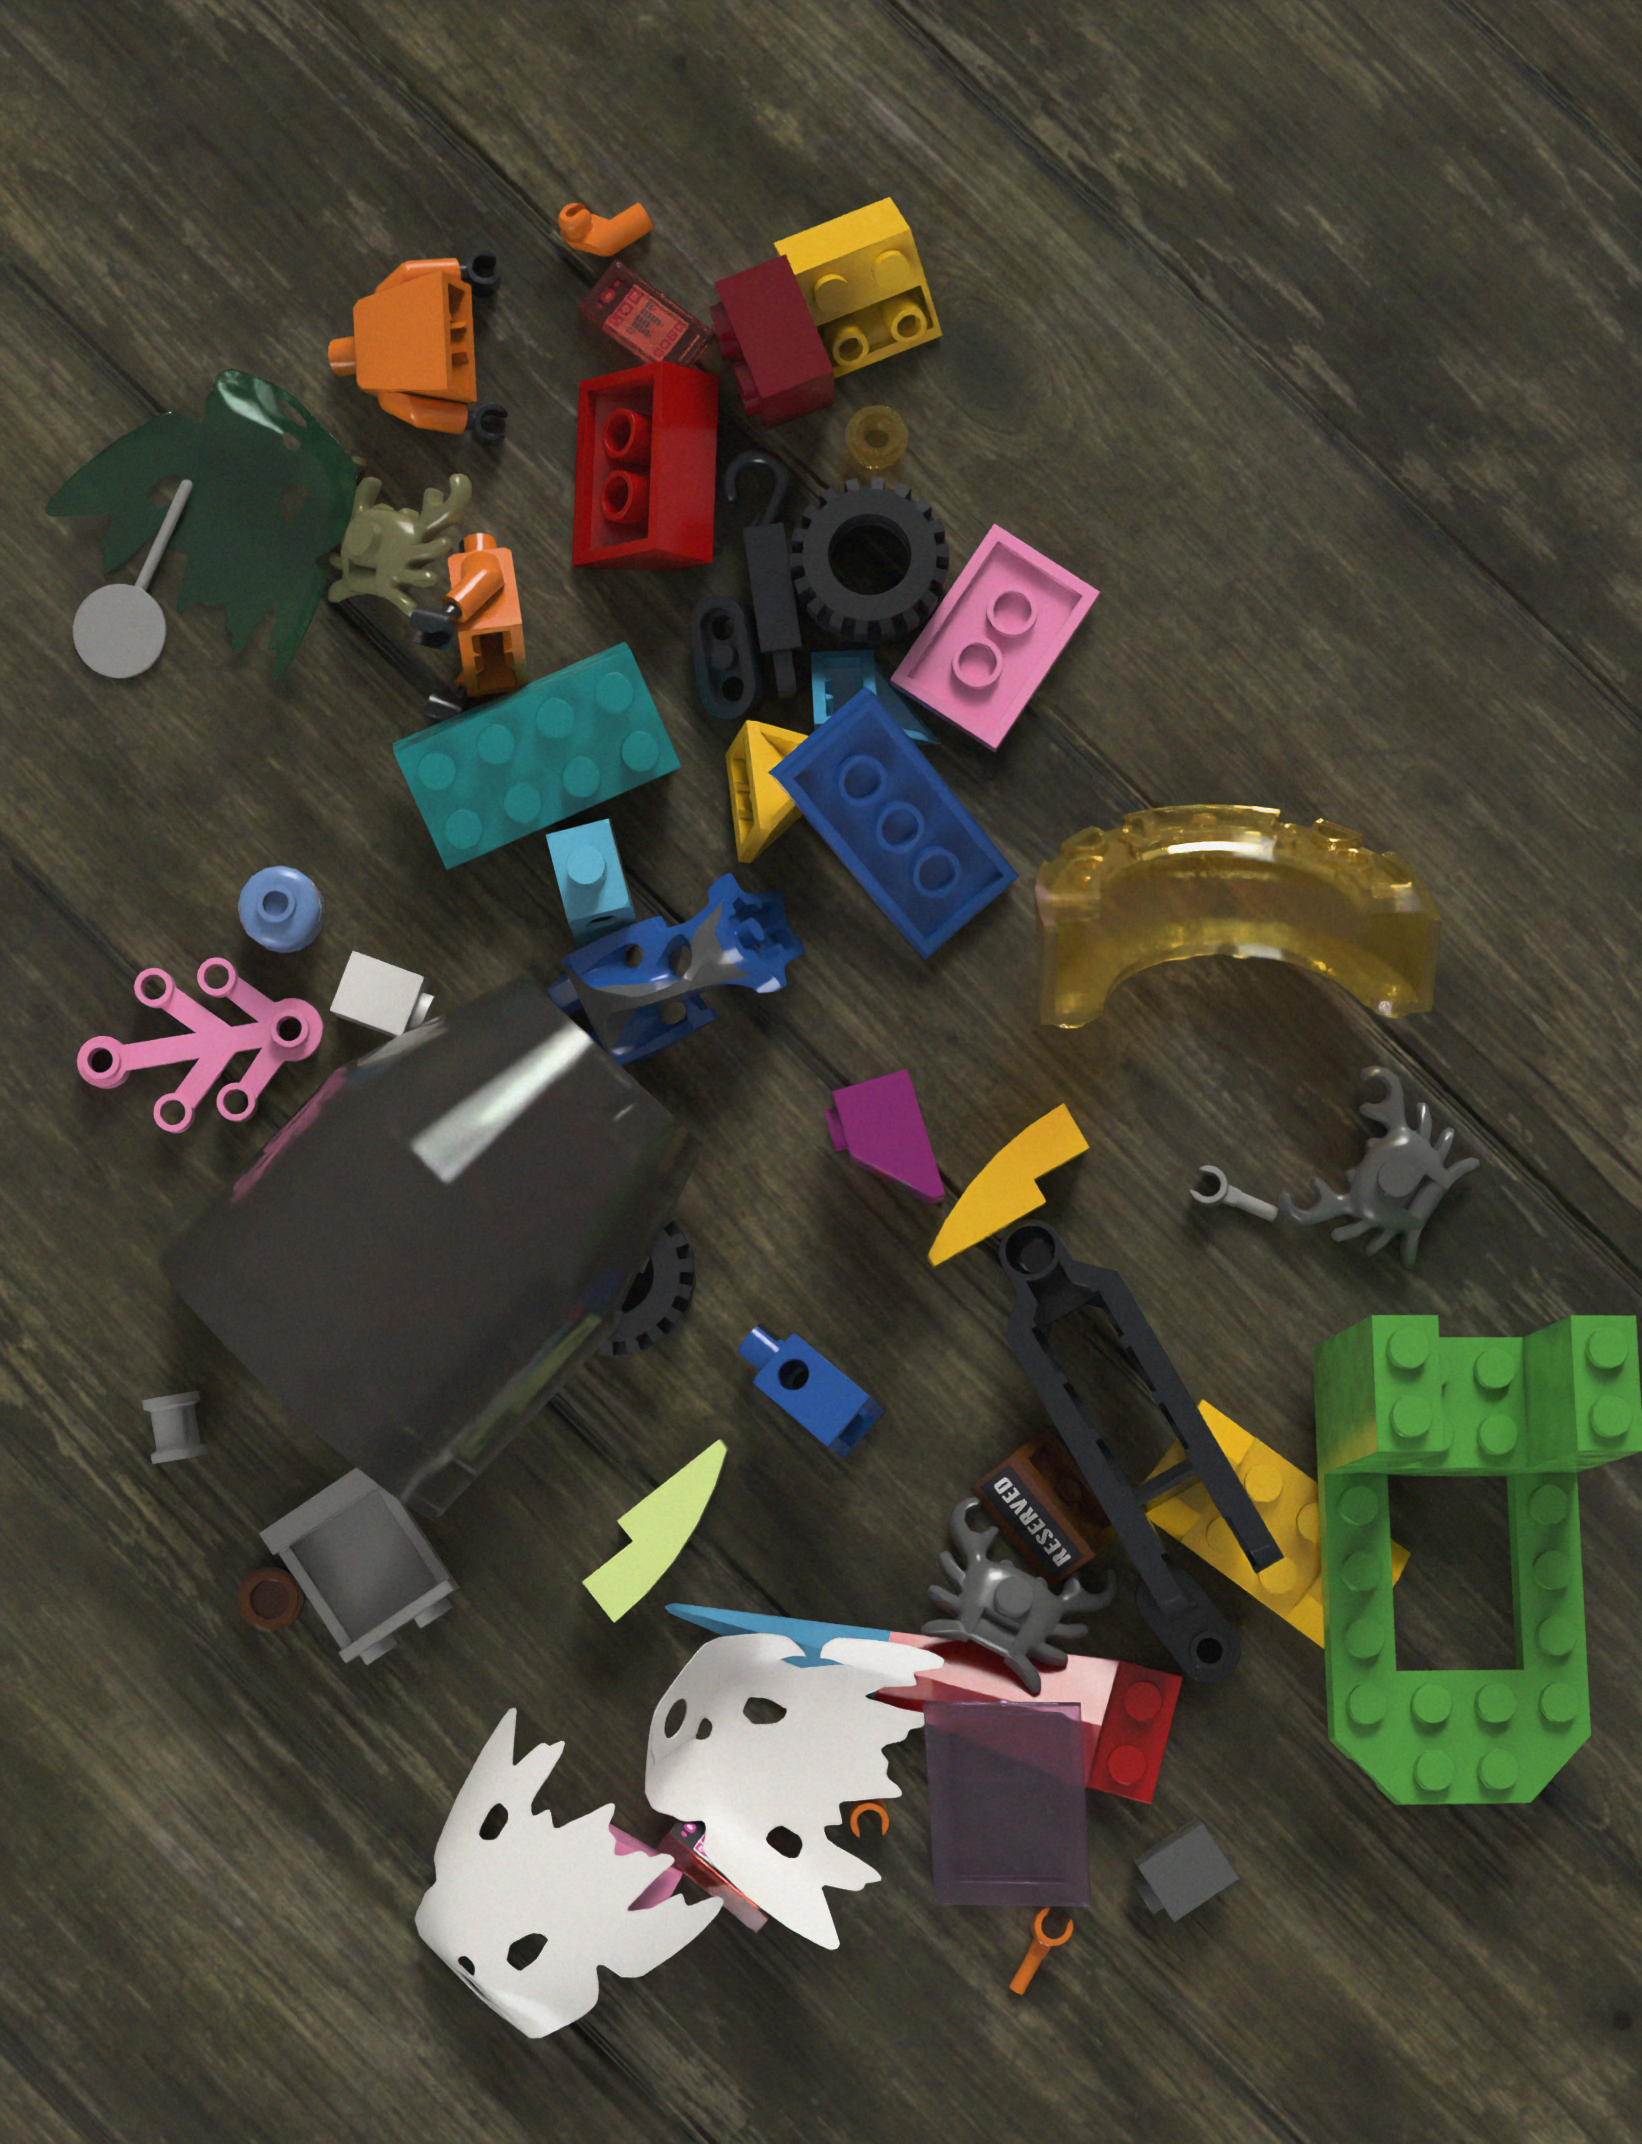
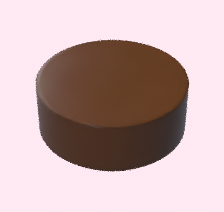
M278 1566L264 1567L252 1572L245 1578L238 1592V1607L244 1620L253 1628L265 1632L278 1631L292 1625L301 1615L305 1604V1593L288 1569Z

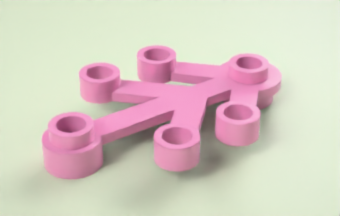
M210 958L198 970L197 980L201 989L216 998H229L258 1021L257 1023L231 1027L176 988L174 979L168 973L158 968H150L141 972L135 981L134 990L137 998L149 1007L162 1008L196 1033L126 1045L108 1036L94 1037L81 1047L77 1057V1066L81 1076L88 1083L99 1088L111 1089L124 1083L131 1070L199 1059L175 1093L162 1096L154 1107V1119L162 1129L172 1133H181L192 1126L195 1120V1109L235 1054L261 1049L241 1081L224 1086L217 1096V1108L223 1117L233 1122H245L255 1115L258 1109V1098L284 1062L305 1060L319 1048L324 1035V1025L318 1011L306 1001L296 998H286L273 1002L242 980L236 968L230 962L223 958ZM216 967H225L229 973L227 984L220 989H212L207 981L209 972ZM161 977L166 983V991L159 999L151 1000L146 996L145 986L150 979ZM289 1018L298 1019L302 1026L301 1034L293 1041H285L280 1036V1026ZM108 1050L112 1054V1065L107 1071L97 1073L92 1067V1058L96 1052ZM236 1091L245 1092L248 1097L246 1110L240 1114H231L227 1108L228 1097ZM172 1102H181L185 1108L184 1119L176 1125H169L164 1118L165 1108Z

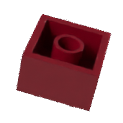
M782 255L714 282L717 304L708 307L713 321L711 328L723 359L727 360L735 357L737 361L736 364L732 365L737 380L734 382L746 416L751 417L758 414L766 432L834 405V370L787 255Z

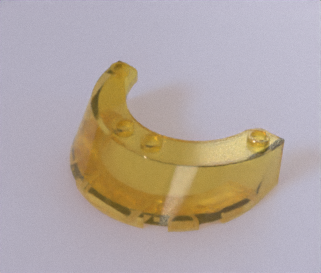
M1181 805L1128 813L1124 815L1122 827L1104 832L1091 825L1075 833L1060 843V855L1051 863L1043 861L1037 873L1034 906L1041 1025H1055L1066 1029L1082 1027L1087 1022L1098 1019L1104 1013L1105 1005L1114 989L1136 972L1168 960H1186L1197 955L1226 954L1235 958L1265 957L1308 968L1337 982L1357 997L1363 1005L1384 1017L1400 1018L1409 1013L1432 1012L1441 918L1421 877L1405 860L1393 851L1384 853L1381 856L1363 847V834L1344 826L1319 819L1309 828L1280 822L1281 810L1242 805Z

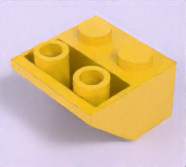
M890 197L773 243L778 257L787 255L834 370V379L943 336L911 229Z

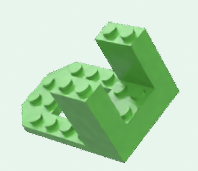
M1371 1315L1313 1347L1328 1739L1348 1759H1353L1377 1783L1375 1786L1395 1805L1531 1803L1591 1736L1577 1473L1642 1452V1410L1636 1316L1570 1315L1525 1337H1439L1438 1315ZM1388 1476H1507L1516 1670L1396 1671Z

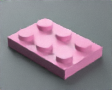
M994 524L891 677L890 685L995 753L1099 598L1100 592Z

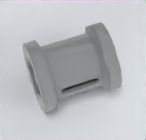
M199 1391L142 1400L143 1410L151 1414L156 1451L151 1454L152 1464L209 1454L208 1445L200 1441L195 1404L200 1401Z

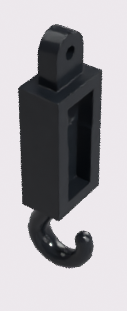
M750 447L737 452L727 462L721 476V490L727 502L736 503L740 498L737 479L745 469L761 467L772 476L773 486L764 507L750 526L742 529L763 665L774 663L779 703L798 701L793 660L803 659L802 644L783 522L779 523L791 493L792 476L789 467L780 455L766 448Z

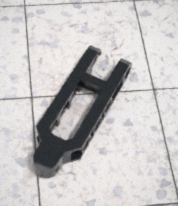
M1033 1219L1015 1223L1005 1232L999 1247L1001 1264L1017 1291L1005 1337L1169 1623L1174 1622L1199 1606L1146 1513L1202 1481L1256 1574L1285 1558L1118 1271L1075 1261L1060 1235L1048 1223ZM1085 1304L1104 1310L1117 1332L1119 1340L1139 1370L1152 1393V1397L1163 1412L1188 1457L1135 1489H1132L1048 1343L1052 1323Z

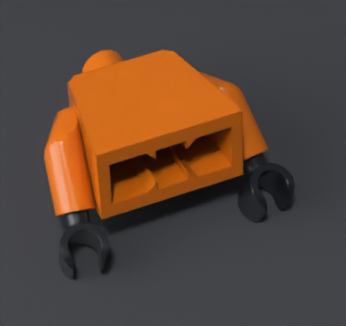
M480 249L474 251L468 257L466 264H459L456 258L409 260L402 263L375 288L374 294L359 299L353 307L354 336L334 339L330 342L328 358L334 374L338 377L356 374V381L361 391L377 397L381 408L385 412L416 428L462 435L465 429L473 430L475 438L481 444L487 446L501 444L506 436L485 432L481 427L480 421L482 418L490 415L498 418H507V411L496 403H487L481 406L477 412L468 411L466 405L477 402L471 293L479 297H489L499 290L501 278L499 277L481 278L474 271L480 268L488 269L495 267L496 256L489 250Z
M476 533L464 537L459 542V553L447 558L452 590L442 599L444 608L438 610L420 604L414 609L410 617V627L418 629L412 642L436 650H446L453 642L456 627L458 632L463 671L454 681L458 689L454 696L437 689L432 692L424 709V714L427 717L426 724L429 726L436 725L468 711L471 700L477 702L483 695L511 692L529 684L523 626L512 553L507 548H497L495 538L489 534Z

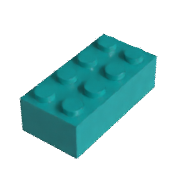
M626 642L613 646L393 743L394 755L446 870L682 767L631 649Z

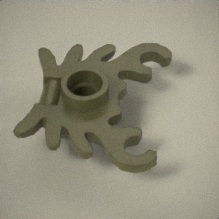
M355 455L344 463L339 471L337 480L338 491L349 511L350 521L339 517L334 522L333 535L341 544V552L332 553L328 561L335 569L342 571L343 579L332 583L327 594L328 600L340 602L346 598L364 595L365 593L377 595L388 599L404 614L411 617L414 609L419 604L416 598L408 593V590L411 587L425 588L438 582L439 575L436 572L421 570V568L439 560L451 549L452 540L448 537H439L434 541L432 540L465 514L472 498L471 482L468 476L461 473L451 475L449 478L451 494L445 503H443V493L440 490L432 487L427 488L424 493L420 516L417 511L410 508L394 511L391 506L384 503L374 505L382 485L380 479L374 477L363 478L357 487V478L367 468L368 460Z

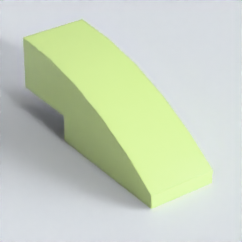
M721 1439L717 1440L617 1520L633 1542L582 1582L614 1623L654 1587L678 1558L698 1527L718 1485L729 1451Z

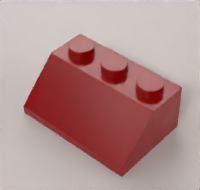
M659 361L579 382L572 566L591 569L672 571L712 563L719 376L667 361Z

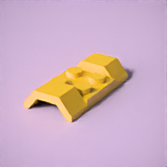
M1202 1399L1197 1405L1200 1413L1285 1558L1256 1574L1202 1481L1146 1514L1153 1523L1325 1650L1318 1483ZM1177 1437L1152 1472L1140 1485L1188 1458ZM1391 1539L1392 1585L1394 1586L1411 1553Z

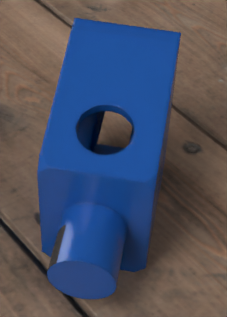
M760 1323L746 1336L738 1348L737 1352L760 1371L752 1383L843 1459L849 1455L886 1411L795 1333L784 1342L767 1326ZM807 1371L809 1378L802 1388L794 1390L792 1388L794 1378L799 1373Z

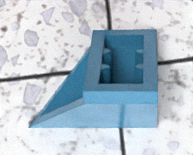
M874 649L811 652L814 731L860 690L867 687L875 693L915 745L941 744L899 690L890 685V679L874 660Z

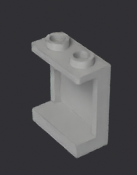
M376 1460L365 1461L259 1533L273 1555H280L341 1648V1651L338 1653L345 1664L358 1656H361L366 1665L372 1663L399 1644L393 1633L414 1619L421 1629L450 1610L453 1606L447 1599V1596L460 1588Z

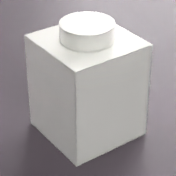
M352 951L330 1011L342 1019L409 1043L414 1030L419 1032L425 1030L433 1012L436 997L428 994L431 983L425 977Z

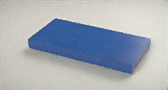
M867 687L860 690L769 771L773 779L914 951L924 960H927L1020 877L875 693Z

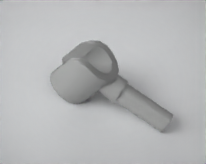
M1206 1165L1199 1168L1200 1172L1216 1177L1221 1182L1220 1190L1211 1197H1205L1196 1191L1190 1190L1192 1196L1200 1205L1215 1207L1224 1203L1231 1207H1238L1273 1222L1279 1210L1278 1207L1245 1194L1240 1189L1229 1185L1224 1173L1215 1166Z

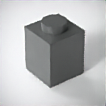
M1198 1817L1133 1859L1142 1875L1132 1881L1135 1888L1153 1915L1165 1908L1173 1922H1176L1239 1879Z

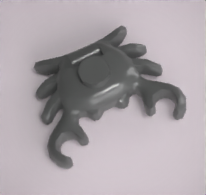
M1373 1065L1363 1068L1359 1077L1364 1082L1369 1080L1380 1081L1386 1089V1096L1378 1104L1365 1102L1359 1107V1112L1383 1124L1387 1131L1386 1135L1382 1138H1369L1365 1142L1366 1155L1359 1166L1350 1168L1345 1172L1344 1178L1348 1185V1192L1345 1195L1337 1194L1322 1179L1315 1177L1311 1179L1309 1185L1316 1195V1201L1310 1209L1302 1210L1297 1208L1293 1204L1291 1193L1282 1190L1277 1196L1278 1207L1287 1220L1299 1226L1314 1225L1337 1216L1348 1215L1354 1218L1353 1223L1336 1228L1330 1233L1332 1240L1336 1242L1355 1239L1371 1229H1377L1378 1232L1365 1246L1364 1254L1367 1257H1373L1381 1252L1400 1233L1402 1234L1399 1248L1400 1263L1404 1269H1411L1416 1260L1420 1235L1426 1222L1446 1192L1460 1179L1474 1172L1480 1166L1479 1159L1470 1157L1458 1161L1446 1169L1444 1165L1453 1148L1454 1129L1447 1127L1441 1131L1434 1148H1432L1430 1137L1433 1123L1429 1106L1425 1103L1416 1104L1414 1109L1416 1127L1412 1131L1407 1126L1405 1119L1404 1092L1399 1077L1389 1068Z
M977 1496L965 1498L954 1507L948 1523L951 1536L964 1560L966 1569L962 1571L957 1566L952 1554L948 1551L941 1552L937 1560L943 1577L953 1588L956 1595L938 1585H931L927 1590L928 1596L933 1602L953 1616L955 1620L938 1619L929 1621L920 1628L922 1635L952 1638L964 1642L970 1639L1004 1657L1003 1662L1021 1678L1032 1693L1037 1694L1041 1692V1678L1037 1669L1028 1658L1047 1665L1060 1667L1066 1665L1069 1657L1063 1651L1046 1643H1068L1085 1638L1089 1632L1088 1625L1083 1623L1065 1625L1061 1624L1060 1620L1068 1616L1094 1613L1107 1608L1118 1593V1577L1113 1568L1106 1566L1099 1574L1103 1584L1102 1591L1090 1593L1083 1589L1080 1581L1081 1573L1075 1570L1065 1578L1062 1593L1059 1596L1054 1595L1048 1590L1047 1581L1043 1577L1035 1578L1014 1567L1013 1562L1008 1559H1004L999 1563L987 1559V1551L997 1540L1000 1530L998 1527L990 1526L984 1532L977 1533L972 1531L966 1524V1516L971 1512L979 1511L982 1500Z

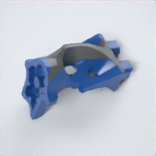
M732 873L718 878L707 891L708 905L689 921L668 927L661 916L653 917L604 936L563 958L561 962L566 973L548 988V994L556 1010L564 1017L573 1016L585 1010L594 1027V1030L576 1040L575 1049L584 1067L587 1070H592L612 1064L613 1068L617 1069L643 1062L693 1035L719 1018L715 1007L708 1008L699 994L722 984L743 985L753 988L758 993L775 992L787 986L785 965L805 954L806 950L800 938L788 924L784 912L786 901L781 891L746 894L741 890ZM633 945H638L643 949V960L638 967L633 968L626 962V952ZM686 946L692 952L691 966L684 976H677L676 973L682 948ZM673 1002L684 1004L686 1008L685 1018L675 1024H666L662 1020L667 1004Z

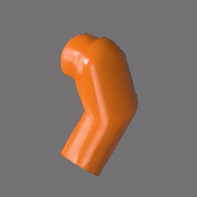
M639 202L610 220L591 214L586 210L584 204L572 203L561 210L557 221L560 227L561 238L570 247L602 257L614 255L654 230L651 219Z

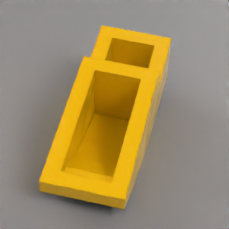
M1064 1103L1022 1131L994 1156L967 1187L945 1220L927 1256L933 1268L1044 1206L1046 1200L1035 1181L1082 1155L1090 1148Z

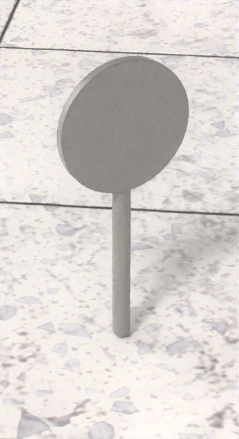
M186 479L181 482L135 586L112 584L97 589L82 602L76 613L73 623L75 647L81 659L99 674L111 678L137 676L148 670L158 660L164 649L167 639L166 619L160 605L146 590L192 491L193 484L190 480Z

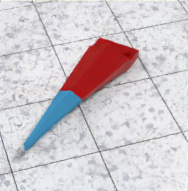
M671 1603L664 1606L670 1614L723 1636L772 1633L786 1636L804 1651L806 1657L790 1656L780 1660L799 1668L844 1665L831 1659L820 1658L822 1646L838 1637L892 1642L932 1652L944 1659L943 1666L935 1669L915 1671L914 1677L917 1682L915 1686L883 1687L866 1696L900 1709L927 1714L928 1722L1086 1788L1090 1787L1140 1802L1152 1803L1184 1676L1120 1659L1065 1653L1069 1657L1068 1663L1061 1667L1047 1665L1028 1658L1037 1669L1041 1678V1692L1034 1694L1026 1687L1021 1678L1003 1662L1004 1657L974 1641L964 1642L950 1638L928 1637L919 1634Z

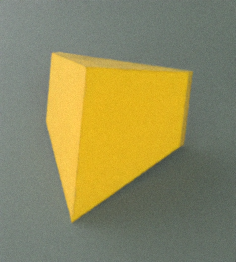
M746 720L726 752L725 757L738 862L751 863L803 815L769 774V771L809 736L759 721Z

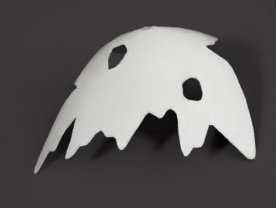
M755 1633L718 1637L705 1643L696 1652L656 1707L648 1740L645 1794L652 1809L660 1813L674 1816L683 1822L702 1821L705 1823L703 1851L706 1857L748 1899L794 1932L829 1950L837 1949L840 1943L822 1887L827 1885L851 1891H860L866 1883L881 1881L882 1877L875 1869L830 1842L825 1835L824 1828L828 1825L842 1824L839 1804L844 1801L896 1798L902 1795L900 1788L886 1774L889 1762L882 1754L881 1749L887 1744L905 1740L909 1730L920 1728L928 1721L927 1714L900 1709L880 1701L868 1699L866 1695L883 1687L915 1686L917 1684L914 1677L915 1671L940 1668L943 1666L944 1659L932 1652L903 1644L838 1637L822 1646L820 1658L831 1659L844 1665L799 1668L780 1660L790 1656L806 1657L804 1651L786 1636L772 1633ZM750 1697L770 1699L786 1708L787 1712L785 1717L778 1723L753 1724L743 1714V1709ZM684 1699L686 1702V1713L683 1723L673 1737L667 1738L664 1733V1726L669 1710L676 1701ZM707 1718L712 1723L710 1736L704 1740L696 1739L701 1721ZM778 1826H784L797 1834L803 1844L797 1858L782 1856L767 1843L768 1833Z
M511 1708L502 1718L482 1749L456 1798L434 1854L436 1882L424 1894L423 1900L416 1912L415 1923L419 1936L482 2001L529 2038H542L578 2020L595 2006L599 1994V1982L596 1971L598 1965L606 1966L620 1977H640L672 1957L702 1932L719 1913L724 1900L719 1896H714L688 1906L685 1903L683 1894L680 1893L653 1908L629 1911L628 1907L644 1892L653 1880L674 1863L675 1859L671 1855L663 1853L654 1857H648L642 1851L624 1856L615 1855L616 1839L609 1831V1823L615 1810V1805L612 1803L571 1821L560 1828H554L550 1810H545L533 1816L531 1804L560 1758L565 1743L560 1741L551 1746L541 1743L514 1766L513 1749L517 1710ZM501 1803L508 1811V1821L496 1839L483 1840L479 1836L482 1824L489 1811L495 1805ZM532 1933L545 1936L548 1941L535 1961L523 1970H517L507 1962L509 1948L512 1943ZM466 1956L473 1962L475 1966L474 1976L459 1964L458 1959L460 1957ZM466 1978H468L485 1996H483Z

